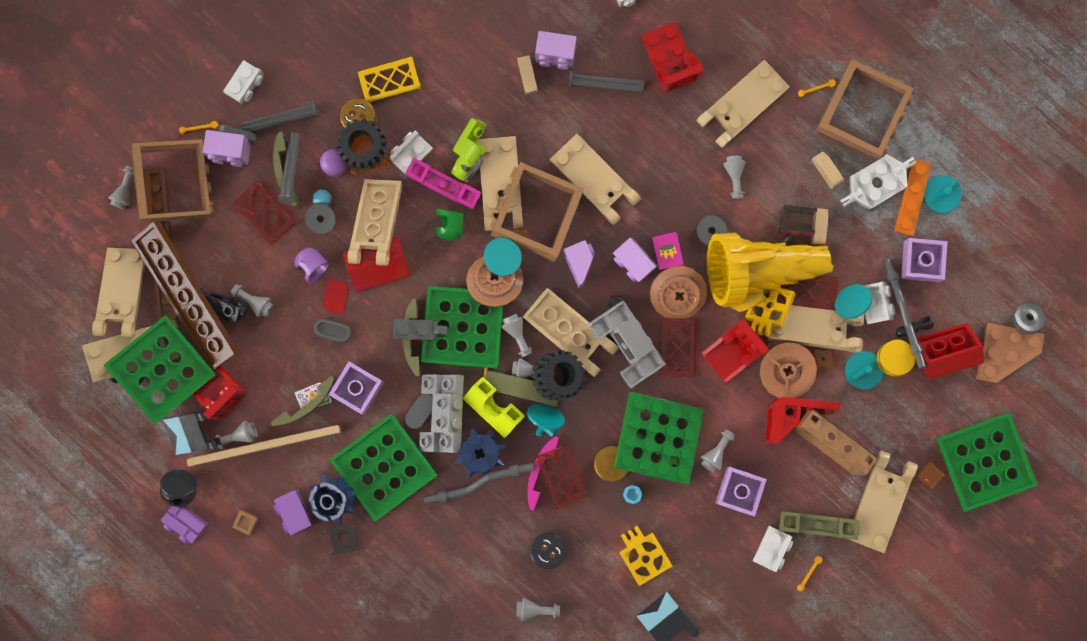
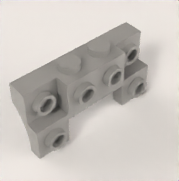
M624 300L588 323V326L598 340L610 333L630 363L629 366L620 372L630 388L636 386L666 365L653 346L652 340L645 334L640 322L635 319Z
M422 375L421 394H433L431 432H420V452L460 453L463 375Z

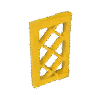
M412 57L358 72L365 100L369 103L421 88ZM409 64L410 69L407 73L398 69ZM394 69L389 78L380 74L383 71ZM396 71L405 75L401 84L392 81ZM376 74L371 84L366 81L365 76ZM378 76L387 80L382 90L374 86ZM407 78H411L414 84L404 87L403 85ZM389 83L399 87L398 89L385 92ZM371 88H374L381 93L370 96L369 91Z

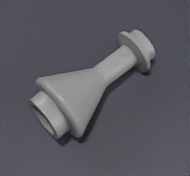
M729 156L726 158L727 162H724L723 166L733 182V193H730V196H732V199H742L745 192H741L740 178L746 161L742 160V156Z
M129 166L123 169L126 173L122 184L108 197L111 200L110 205L125 210L126 206L131 205L129 185L134 175V170Z
M236 284L230 293L233 295V298L235 299L238 296L248 302L258 318L269 315L273 308L270 298L251 296L241 290L242 285L238 286Z
M514 314L504 319L502 328L516 339L521 350L518 355L521 354V357L531 354L532 347L528 348L523 338V318H518L517 314Z
M519 358L518 362L513 361L512 376L524 379L531 377L532 374H535V371L532 370L533 365Z
M243 421L232 434L224 437L216 435L215 438L219 437L221 445H218L216 449L222 450L224 444L232 441L252 443L254 438L257 437L255 425L252 422Z
M725 429L724 432H721L723 437L717 447L701 456L703 460L701 465L711 472H715L716 469L721 470L723 451L730 440H735V435L729 430Z
M523 598L522 602L517 601L516 617H521V621L540 614L553 615L554 619L560 615V606L556 605V603L554 607H541L526 598Z

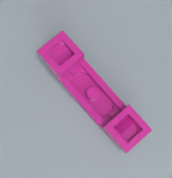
M414 157L405 173L406 176L425 187L470 209L474 208L481 195L480 191L467 184L458 182Z
M557 436L552 438L541 450L534 462L535 470L530 473L528 504L532 511L535 509L540 492L533 490L545 453L552 456L554 454L559 439Z

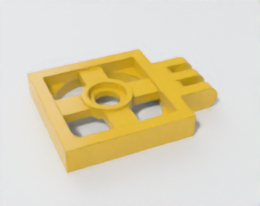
M781 288L764 290L762 294L770 293L769 297L756 305L764 309L762 316L759 317L755 314V306L748 309L745 316L747 320L753 321L751 328L755 333L758 328V335L762 336L765 330L764 336L770 337L773 327L783 329L795 297L794 291ZM779 294L786 298L785 304L777 303L776 300ZM769 302L774 304L772 308H767ZM772 312H782L780 318L776 320L769 319Z
M636 526L634 527L637 533L636 536H634L631 530L627 531L631 539L628 540L625 534L621 535L627 547L619 553L640 586L671 568L672 564L653 532L644 537L639 527ZM650 542L656 545L657 548L647 552L642 543ZM635 548L639 557L630 564L629 554ZM662 555V565L659 570H656L653 561ZM643 556H649L650 560L648 563L642 561ZM643 566L647 568L650 575L642 576L637 574L635 570Z

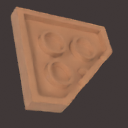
M986 323L982 342L984 363L978 365L976 380L991 383L999 382L1042 353L1045 334H1025L1017 328Z

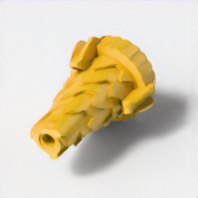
M737 233L714 234L709 241L707 251V275L712 296L720 306L731 307L737 312L750 309L765 301L766 296L762 294L765 289L781 288L780 285L796 284L798 280L821 276L832 272L834 266L831 263L828 246H786V243L751 242L740 238Z

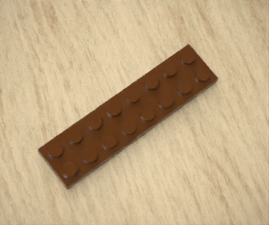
M159 220L152 222L131 241L204 361L213 371L239 351Z

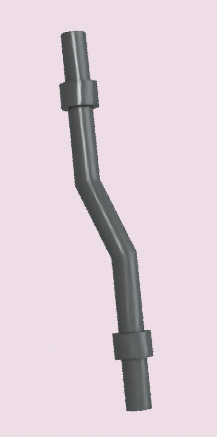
M891 259L884 260L888 273L886 276L888 282L892 285L911 344V353L915 356L919 369H924L927 367L922 354L924 351L921 344L918 343L912 326L906 301L899 284L898 272L894 270Z
M530 463L521 466L517 464L510 466L508 469L487 473L468 487L448 492L443 490L439 491L438 494L424 497L425 505L439 501L443 503L451 498L471 494L491 480L508 476L517 477L521 473L534 471V464Z

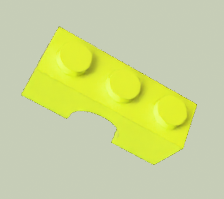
M482 377L467 392L463 400L506 438L525 415L512 403L506 408L499 407L493 399V394L497 389Z

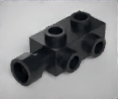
M200 288L216 315L223 317L226 322L235 323L246 316L248 311L247 304L242 303L240 300L228 298L221 293L205 292L203 288Z

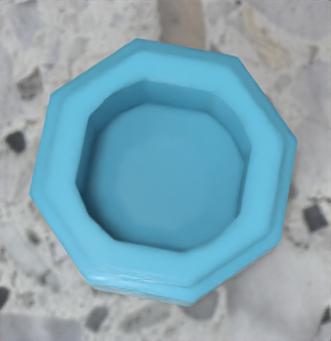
M319 189L313 194V202H323L331 205L332 196L327 190Z
M630 485L625 488L623 496L626 502L635 504L641 500L642 492L639 487Z

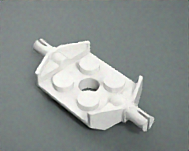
M886 154L881 159L850 176L849 186L851 193L840 200L843 203L842 205L846 207L848 204L856 201L861 206L872 209L907 187L906 171L911 166L917 164L916 160L913 161L914 158L911 157L905 162H900ZM874 178L882 181L880 188L873 186L872 180Z

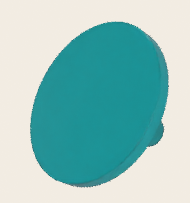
M939 175L930 179L926 184L923 196L926 205L938 213H947L954 210L962 198L959 181L946 175Z
M500 237L492 240L486 246L484 261L487 268L494 274L507 276L519 268L522 261V253L519 246L513 240Z
M864 285L848 286L837 296L835 309L841 317L846 319H854L863 314L865 315V312L871 306L872 294Z
M857 352L847 360L845 365V376L848 382L858 389H871L878 385L883 377V372L877 364V356L871 352Z
M542 403L533 404L528 408L527 416L529 420L538 426L535 433L537 436L541 437L546 432L554 438L557 434L556 430L563 427L565 422L564 416L556 408Z

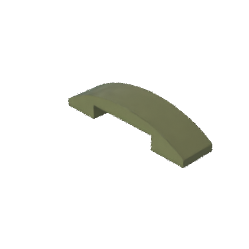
M278 132L273 150L274 172L280 189H282L284 175L282 155L287 154L288 147L286 136L283 132ZM293 187L292 197L294 201L290 204L295 209H300L297 192Z
M416 299L411 300L404 320H418V301ZM403 340L407 362L415 376L421 377L420 357H413L412 340Z
M486 371L485 379L497 389L496 393L557 407L558 400L542 397L543 393L536 391L538 387H534L533 382L535 381Z
M332 375L317 386L321 394L294 415H291L289 411H285L274 419L271 425L288 424L314 411L329 395L335 384L336 377Z
M781 511L779 531L858 540L860 520Z

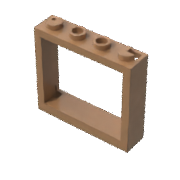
M851 59L816 130L878 160L882 155H886L890 147L887 143L897 133L898 129L895 127L898 122L901 123L906 114L903 110L906 105H910L914 97L911 95L914 88ZM854 71L904 94L878 148L829 125Z
M202 139L132 143L131 151L139 223L157 220L209 218L210 212H213V201H209L208 193H211V183L207 182L206 175H209V165L205 163L204 156L206 155L202 153L204 146ZM196 150L202 211L147 215L141 153Z
M520 162L518 168H513L510 175L513 178L511 185L507 183L503 193L506 195L504 201H500L496 210L500 212L498 218L494 217L490 226L493 229L491 236L511 239L520 248L555 261L560 253L584 188ZM522 174L572 194L552 248L501 227Z
M814 410L802 412L800 414V422L792 429L852 475H866L878 460ZM813 415L818 418L817 422L811 419Z

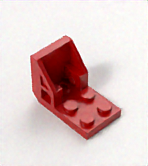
M676 22L641 35L642 42L665 93L701 79L704 71L702 64L692 52L688 51Z
M743 319L702 352L701 355L720 378L727 383L755 359L766 353L769 348Z
M221 365L213 370L216 375L193 393L201 405L207 409L203 414L208 419L222 421L248 394L246 389Z
M789 397L775 399L768 405L765 444H778L800 422V412L819 410V414L831 415L835 411H840L841 403Z

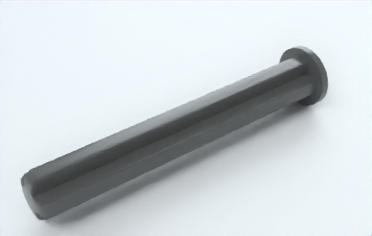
M570 72L569 87L577 85L642 92L645 85L643 80L572 74V72Z
M312 102L311 105L243 122L242 127L245 131L253 132L314 115L318 117L315 103Z
M293 132L289 134L281 195L278 196V200L286 204L294 201L292 192L300 142L299 133Z

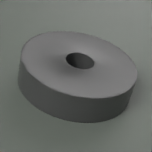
M323 202L313 204L305 215V222L308 228L318 234L329 232L337 220L333 207ZM322 215L324 217V221H320L318 219V216Z
M714 215L704 217L696 228L698 240L706 246H709V241L714 236V234L708 232L709 228L715 230L714 234L727 233L726 223L720 217Z
M1024 303L1013 313V323L1022 333H1037L1045 324V314L1035 304Z

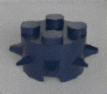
M472 428L470 429V437L466 441H461V456L455 460V464H464L468 469V478L474 473L486 475L495 466L504 467L505 464L499 459L500 451L506 446L505 444H497L492 439L493 430L482 435ZM480 448L484 449L485 457L477 459L475 451L480 450Z
M322 474L321 484L309 486L311 489L309 502L311 503L308 504V508L314 509L312 512L320 519L321 523L334 520L337 525H341L344 514H354L352 507L356 493L343 480L344 477L342 476L329 479L326 474Z

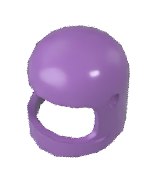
M330 149L322 154L320 166L325 174L338 178L347 172L349 166L340 156L338 149Z
M314 248L303 249L294 260L297 270H305V280L310 285L314 284L329 266L325 258ZM316 271V274L310 278L311 274Z

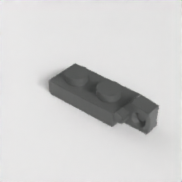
M393 320V339L432 340L437 339V335L447 334V326H437V321Z

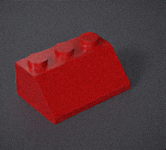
M399 237L392 238L388 266L376 264L377 250L361 249L360 264L348 263V252L343 253L355 292L411 276Z
M968 323L917 338L918 343L923 348L924 352L922 354L927 366L922 370L929 380L984 363L983 345Z

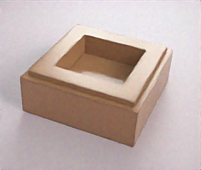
M240 510L232 528L250 536L259 517Z

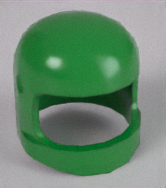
M436 209V216L442 218V228H436L437 236L448 241L459 239L463 232L464 214Z

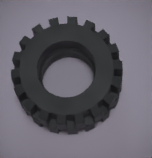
M355 119L353 120L354 123L350 124L348 122L346 123V128H341V135L338 134V142H336L338 152L348 166L354 167L355 170L362 169L367 171V168L372 170L376 164L380 165L382 163V158L385 159V151L387 152L388 148L386 145L387 140L380 127L375 125L373 121L369 120L367 122L366 119H361V121ZM363 135L371 137L373 146L368 153L359 155L352 151V143L357 137Z
M565 350L542 355L541 359H537L535 362L537 366H533L532 369L535 371V374H532V378H535L533 385L538 387L536 391L543 393L542 397L549 398V400H562L574 397L573 395L579 393L578 389L583 387L581 382L585 381L583 376L585 369L581 368L582 362L577 361L578 357L572 355V352H565ZM556 365L562 369L564 374V381L561 386L553 378V370Z

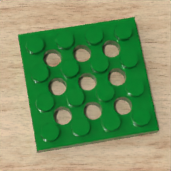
M428 286L425 320L437 321V326H439L441 321H448L449 329L446 335H437V339L423 340L421 362L498 369L503 306H488V314L481 315L478 312V308L483 304L476 301L468 289ZM443 302L451 304V309L448 312L441 311L440 305ZM463 303L470 305V311L466 314L459 311V307ZM461 322H466L469 326L468 330L464 333L458 331V325ZM479 324L487 325L488 330L485 334L477 332ZM439 340L447 341L448 346L445 350L437 348ZM459 341H464L467 344V348L463 352H459L456 349V344ZM484 343L486 345L485 352L477 353L475 351L476 344Z
M166 315L104 364L105 368L154 425L216 375ZM165 337L168 339L169 344L166 348H160L157 345L159 338ZM147 349L153 352V358L149 361L144 360L141 356L142 352ZM178 352L181 355V361L178 363L171 362V353ZM129 362L137 364L138 369L135 373H129L126 370V365ZM159 364L164 365L166 368L165 374L161 376L154 372L155 366ZM185 367H191L194 370V375L191 378L183 376L182 371ZM148 377L151 381L150 386L147 388L140 387V378ZM171 379L177 380L179 384L178 388L173 391L167 387V382ZM154 392H161L163 394V400L160 403L152 401L151 396Z
M629 392L614 468L689 485L704 409ZM642 410H647L649 413V418L646 421L640 417ZM661 414L667 417L665 425L659 423L658 418ZM680 418L686 423L683 429L677 427V420ZM640 428L645 431V437L642 440L636 436V432ZM657 433H661L664 437L661 444L655 442V435ZM676 437L682 441V445L679 448L673 445V440ZM636 447L641 450V456L638 459L632 455V451ZM653 452H657L660 456L657 463L651 460ZM672 456L678 459L676 467H672L669 464V459Z
M1010 412L936 438L963 512L1038 485ZM996 431L1002 434V440L999 443L993 440V434ZM978 438L984 441L982 449H978L975 446V440ZM959 445H964L966 448V453L963 456L957 453ZM1002 450H1007L1009 453V458L1006 461L1000 458ZM985 456L991 459V465L987 468L982 465V459ZM966 463H970L973 466V471L970 474L964 471ZM1010 468L1016 471L1014 479H1010L1007 476V471ZM993 474L998 477V483L995 486L989 483V477ZM974 481L980 484L978 492L971 490V484Z
M393 413L329 459L340 475L344 477L343 479L354 489L356 497L375 522L438 476ZM385 435L393 437L392 445H384L383 437ZM371 446L376 447L378 450L377 456L373 458L367 454V450ZM398 450L403 451L405 454V458L400 462L394 458V454ZM355 458H359L362 461V466L359 469L352 467V460ZM381 462L388 463V472L381 473L378 467ZM408 466L415 467V476L408 477L405 470ZM367 473H370L374 478L370 485L363 482V477ZM394 477L399 478L401 482L397 489L390 486V480ZM377 489H382L385 492L384 499L377 500L374 493Z

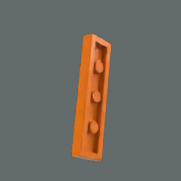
M914 159L913 161L916 160L917 164L909 168L907 187L903 192L893 231L910 237L914 236L932 164L918 159Z

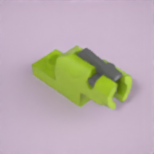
M474 118L470 119L453 148V151L460 157L457 158L451 172L460 180H466L467 182L483 164L482 157L486 151V147L479 143L478 139L483 135L487 124Z

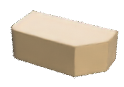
M530 56L517 58L525 94L538 92Z
M824 152L811 159L831 190L844 181V178L830 157Z
M817 208L814 212L812 233L815 234L811 237L810 245H825L829 217L828 209Z

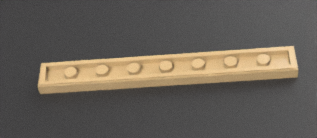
M340 425L197 456L189 458L187 464L188 467H193L342 433V428Z

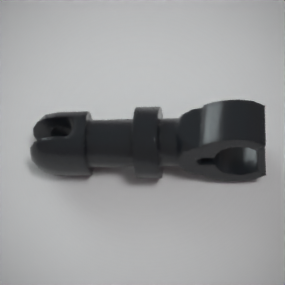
M930 316L921 318L917 323L915 321L912 322L915 333L919 332L918 330L920 329L929 330L934 327V322L925 323L930 322ZM904 326L896 329L898 337L907 336Z

